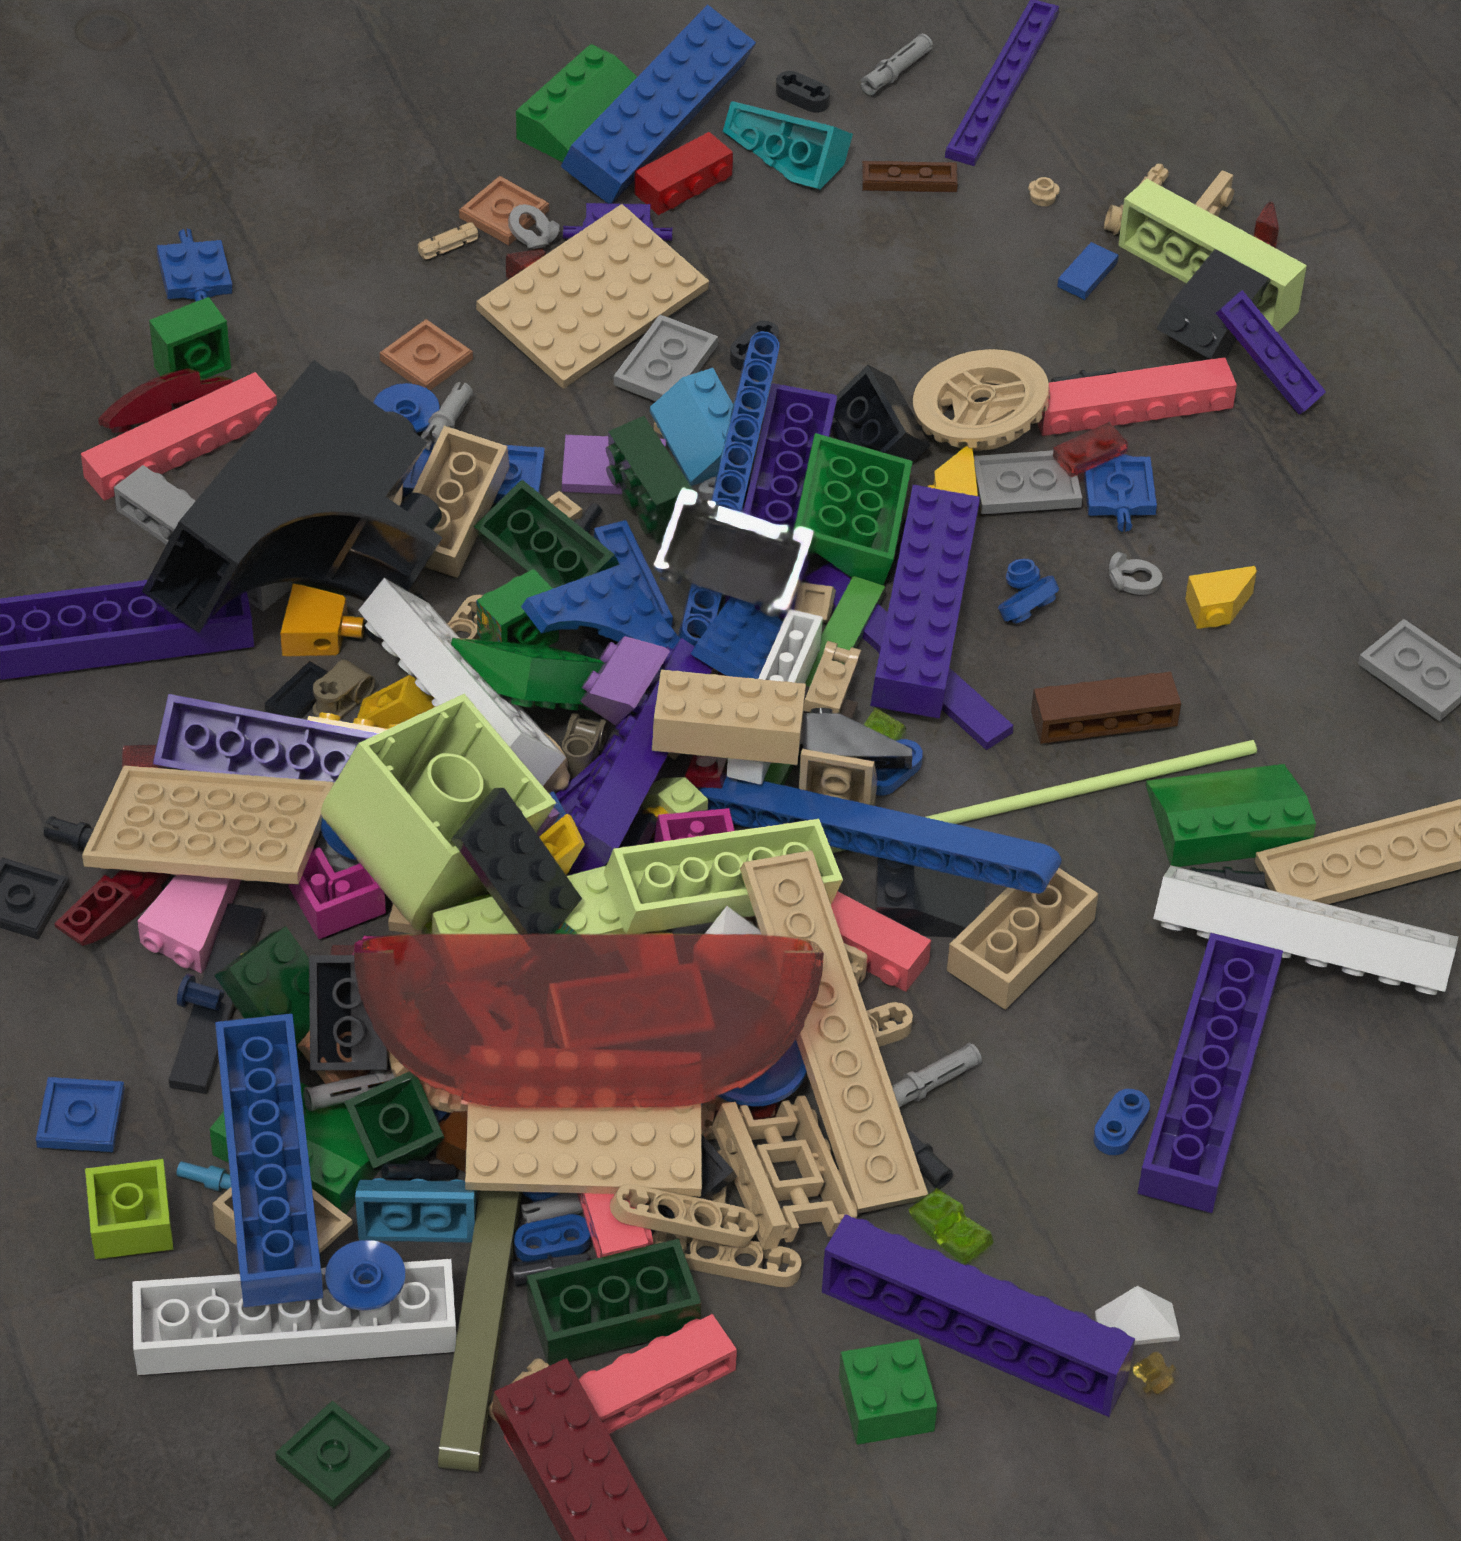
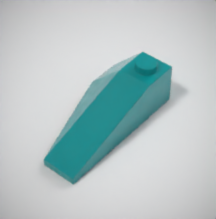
M734 101L730 103L723 128L724 133L747 150L759 156L766 164L778 170L791 182L816 189H821L844 166L853 136L852 133L834 126Z

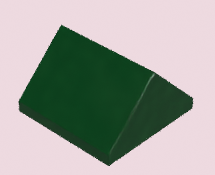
M415 1069L344 1101L374 1171L381 1170L384 1164H408L410 1160H423L445 1138Z

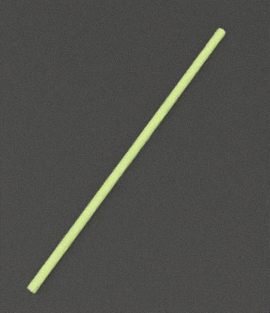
M1254 740L938 813L926 816V818L959 824L1256 754L1257 747ZM830 846L832 853L844 851V849Z

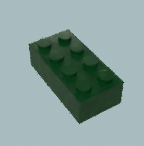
M524 480L517 483L474 526L484 546L521 576L534 569L552 588L620 565L614 553Z
M679 1238L527 1275V1302L546 1361L549 1365H553L566 1358L568 1361L652 1341L660 1336L667 1337L681 1330L689 1321L694 1319L701 1320V1300Z

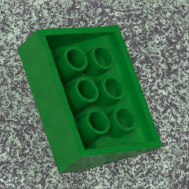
M590 44L516 110V139L563 163L571 145L637 76L615 55Z
M815 433L792 536L847 575L883 585L894 560L912 461Z
M452 638L451 645L498 694L512 697L511 704L532 707L533 701H535L534 705L555 709L557 703V707L570 710H578L580 704L581 709L593 711L580 702L586 693L582 689V685L593 670L597 673L604 664L601 660L545 645Z
M1285 764L1146 781V788L1170 866L1184 867L1255 858L1257 852L1314 837L1316 822L1307 795Z
M300 1082L312 1189L344 1214H347L356 1203L355 1193L359 1181L373 1180L380 1170L374 1171L346 1105L339 1104L308 1111L304 1102L303 1090L309 1086ZM223 1111L209 1130L213 1156L229 1163Z

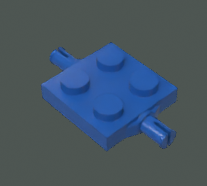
M186 228V234L184 229L178 233L181 241L180 244L157 245V258L167 299L187 298L194 299L197 302L215 295L232 294V280L221 240L194 242L192 231Z
M1116 438V444L1114 439L1109 440L1107 443L1108 455L1083 458L1082 467L1088 516H1117L1118 530L1123 532L1125 525V532L1132 528L1130 515H1156L1157 503L1151 457H1133L1122 454V442Z

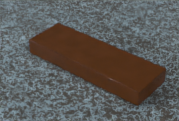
M862 161V191L957 192L958 178L957 163Z

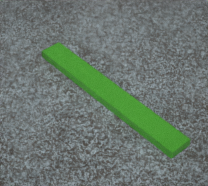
M855 576L852 577L821 635L820 650L805 682L807 687H810L827 641L838 643V647L850 650L851 647L857 648L865 627L885 595V586ZM771 762L763 781L784 785L794 765Z

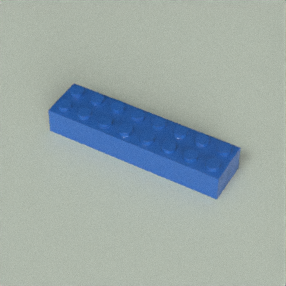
M707 5L571 145L561 167L606 203L612 204L635 180V171L651 163L745 64L756 42Z
M284 1014L215 1022L243 1306L245 1308L324 1298L293 1015Z

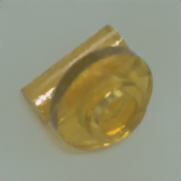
M1158 1352L1151 1353L1133 1366L1135 1376L1142 1378L1146 1383L1142 1387L1145 1393L1153 1390L1157 1395L1175 1381L1171 1374L1176 1370V1367L1173 1364L1167 1367L1163 1356Z

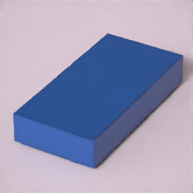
M1091 242L1058 278L1057 287L1085 300L1118 263L1119 255Z

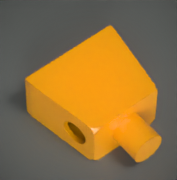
M293 584L280 632L282 656L337 655L340 653L343 637L363 638L365 618L348 616L347 598L343 595L300 584Z

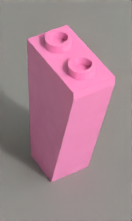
M176 875L138 919L140 943L149 951L159 952L173 959L179 966L191 968L202 974L207 967L227 904L233 903L241 880Z

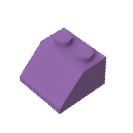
M626 636L616 645L610 642L599 659L604 662L598 673L593 670L582 685V689L586 693L580 702L616 725L635 709L670 651L665 647Z

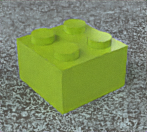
M163 1159L85 1169L90 1231L95 1259L174 1250Z

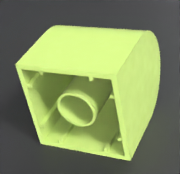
M462 694L358 743L326 796L321 808V816L411 926L416 930H424L432 927V914L434 912L474 902L488 891L451 838L494 788L506 789L536 833L556 802L465 694Z

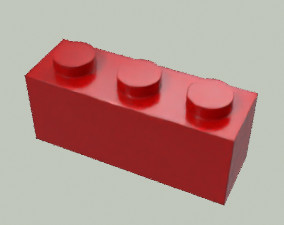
M707 132L636 170L635 195L645 204H650V208L657 215H660L732 176L733 151L712 133Z

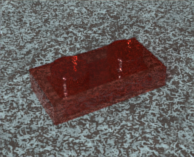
M1108 422L1053 447V458L1070 477H1074L1128 451V442Z

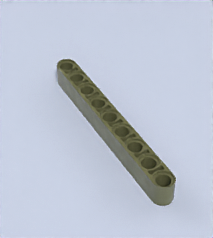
M480 1191L440 1439L439 1468L480 1472L489 1416L488 1407L492 1397L514 1252V1235L517 1231L522 1192Z

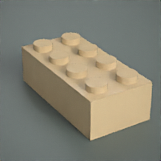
M447 426L443 427L412 492L421 493L431 498L438 505L442 513V519L433 531L443 537V539L427 562L426 568L458 578L478 536L474 526L489 512L510 468L508 446Z
M661 670L654 714L652 751L797 765L806 684Z
M1058 868L1046 890L1042 893H1030L1007 887L950 943L947 971L1006 1010L1095 920L1099 893Z

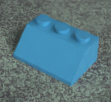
M713 368L682 377L651 405L649 410L690 486L703 483L717 475L733 408V403Z
M376 1178L359 1181L355 1193L359 1241L472 1242L477 1213V1190H465L464 1180L427 1181L424 1179H413L411 1181H397Z

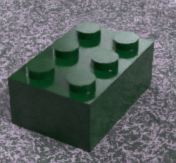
M645 416L608 431V446L605 448L609 459V466L606 467L607 475L613 485H620L623 500L630 510L634 509L636 511L643 532L645 534L650 533L656 544H659L693 529V489Z
M285 926L267 935L214 976L244 1019L292 1014L297 1059H299L303 1054L297 1046L310 1031L309 958Z

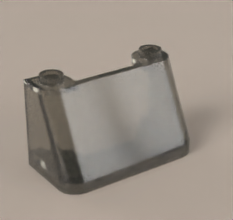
M681 488L654 565L655 569L661 573L660 579L675 585H680L681 581L760 606L759 611L771 617L779 618L780 613L787 614L817 543L815 532L797 526V529L791 533L788 525L782 524L779 526L718 506L717 502L709 500L708 503L706 500L698 498L699 493Z

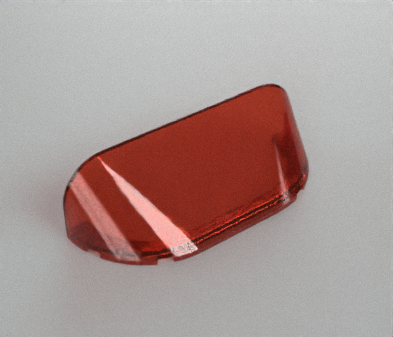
M430 933L377 936L359 940L354 944L355 974L361 1000L375 1032L393 1056L413 1075L435 1089L440 1088L470 1103L507 1108L679 1107L708 1102L716 1099L715 1096L724 1094L734 1088H743L771 1068L792 1046L805 1025L804 1022L819 991L824 952L813 941L796 937L764 934Z

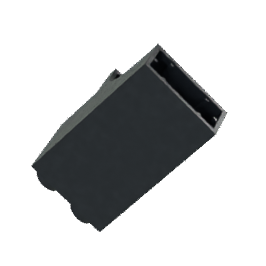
M313 360L179 520L141 592L198 633L231 600L245 592L273 583L298 581L327 584L368 599L385 578L409 592L443 537L433 531L440 523L442 513L438 505L431 498L421 493L408 494L399 506L393 502V499L428 442L416 434L412 423L403 415L396 412H385L363 396L357 384L348 375L336 370L329 371Z

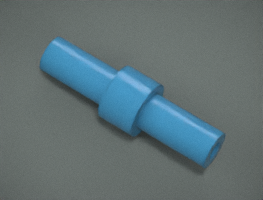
M182 1161L178 1165L176 1173L178 1177L204 1183L205 1188L219 1192L222 1189L228 1190L231 1187L230 1174H227L226 1169L212 1165L209 1168Z

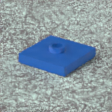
M48 1077L36 1136L37 1148L114 1152L125 1091L124 1082Z

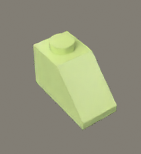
M686 777L662 778L651 785L641 807L645 810L648 807L655 808L661 806L668 814L708 810V799Z

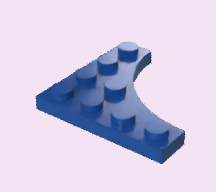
M622 564L528 597L521 606L541 633L561 629L577 630L579 626H587L598 629V634L617 642L626 636L665 648L668 646L671 649L680 640L673 628L667 623Z

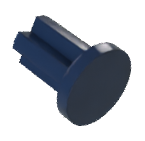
M186 974L178 989L177 1005L185 1008L190 1002L213 1010H219L222 1006L221 1001L224 997V991L198 984L194 975Z

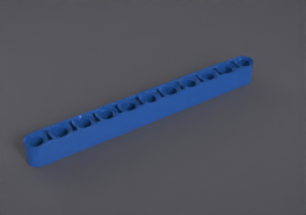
M757 332L752 336L748 345L678 637L694 647L700 638L692 637L690 633L702 637L718 613L780 348L778 339L769 332ZM725 490L732 491L734 494L728 493ZM717 518H722V519L726 520L727 522H722V521L718 520ZM711 547H717L721 551L714 550ZM703 575L711 576L714 580L707 579ZM696 604H702L706 606L707 609L700 608Z
M726 776L722 788L701 787L699 789L708 799V810L729 808L732 822L736 825L759 828L819 819L831 847L1039 894L1044 892L1061 865L1062 859L1059 853L1052 847L1042 843L763 781L762 785Z

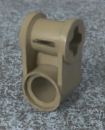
M347 659L339 661L332 670L313 684V694L316 698V703L313 705V716L319 718V713L323 712L338 715L341 720L359 703H362L364 698L371 695L375 687V677Z
M572 713L567 732L562 741V751L568 761L569 767L567 770L570 774V780L574 779L599 757L600 751L603 750L607 739L608 720L602 719L598 722L580 718L579 714Z

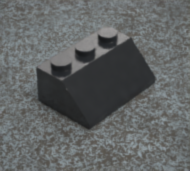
M867 365L837 394L832 428L839 440L911 460L912 463L931 446L891 376Z
M309 955L310 1070L390 1069L388 1054L390 1033L389 955ZM344 1032H351V1036L347 1035L342 1039L340 1037ZM337 1043L340 1044V1051L344 1057H352L351 1062H345L339 1057ZM324 1057L327 1062L321 1063L320 1060Z

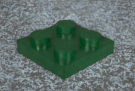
M331 1401L275 1452L276 1461L333 1509L391 1456L390 1447L334 1401Z

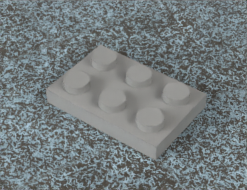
M660 314L615 373L614 385L657 401L682 377L699 372L718 346V336Z
M1071 449L974 456L981 514L1078 508L1082 506V494Z
M1405 619L1360 654L1358 664L1438 721H1441L1461 704V658Z

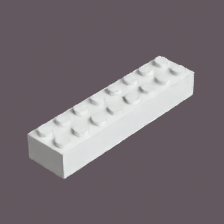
M385 578L380 582L358 610L368 621L365 624L366 628L377 637L383 638L384 641L381 645L389 653L401 659L398 665L412 676H416L415 684L423 692L434 697L432 704L435 707L465 694L543 786L566 758L521 706L511 704L512 697L498 694L451 645L452 638L459 637L429 603Z
M1170 866L1163 876L1153 918L1160 920L1161 926L1167 929L1182 931L1183 927L1197 930L1198 936L1209 939L1210 933H1215L1283 950V958H1291V954L1306 957L1305 962L1311 965L1327 967V964L1331 963L1342 966V971L1347 974L1363 976L1364 972L1379 975L1378 980L1386 984L1400 985L1401 981L1415 984V990L1436 995L1438 990L1443 992L1446 990L1458 941L1457 936L1175 866Z
M451 1259L403 1262L406 1277L401 1292L387 1305L373 1310H355L337 1302L328 1291L326 1285V1268H321L324 1298L245 1308L243 1306L240 1274L132 1282L133 1351L137 1375L454 1352L456 1345V1321ZM364 1280V1281H362V1282H360V1283H361V1284H368V1283H371L372 1281H370V1280Z

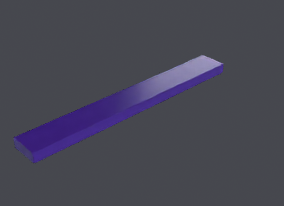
M1030 0L948 144L945 158L975 166L1058 17L1059 6L1039 0Z
M830 562L804 578V583L834 587L836 592L832 607L833 612L851 581L848 576ZM878 604L864 629L862 638L880 654L888 612ZM949 668L941 710L985 750L1011 735L1014 725Z

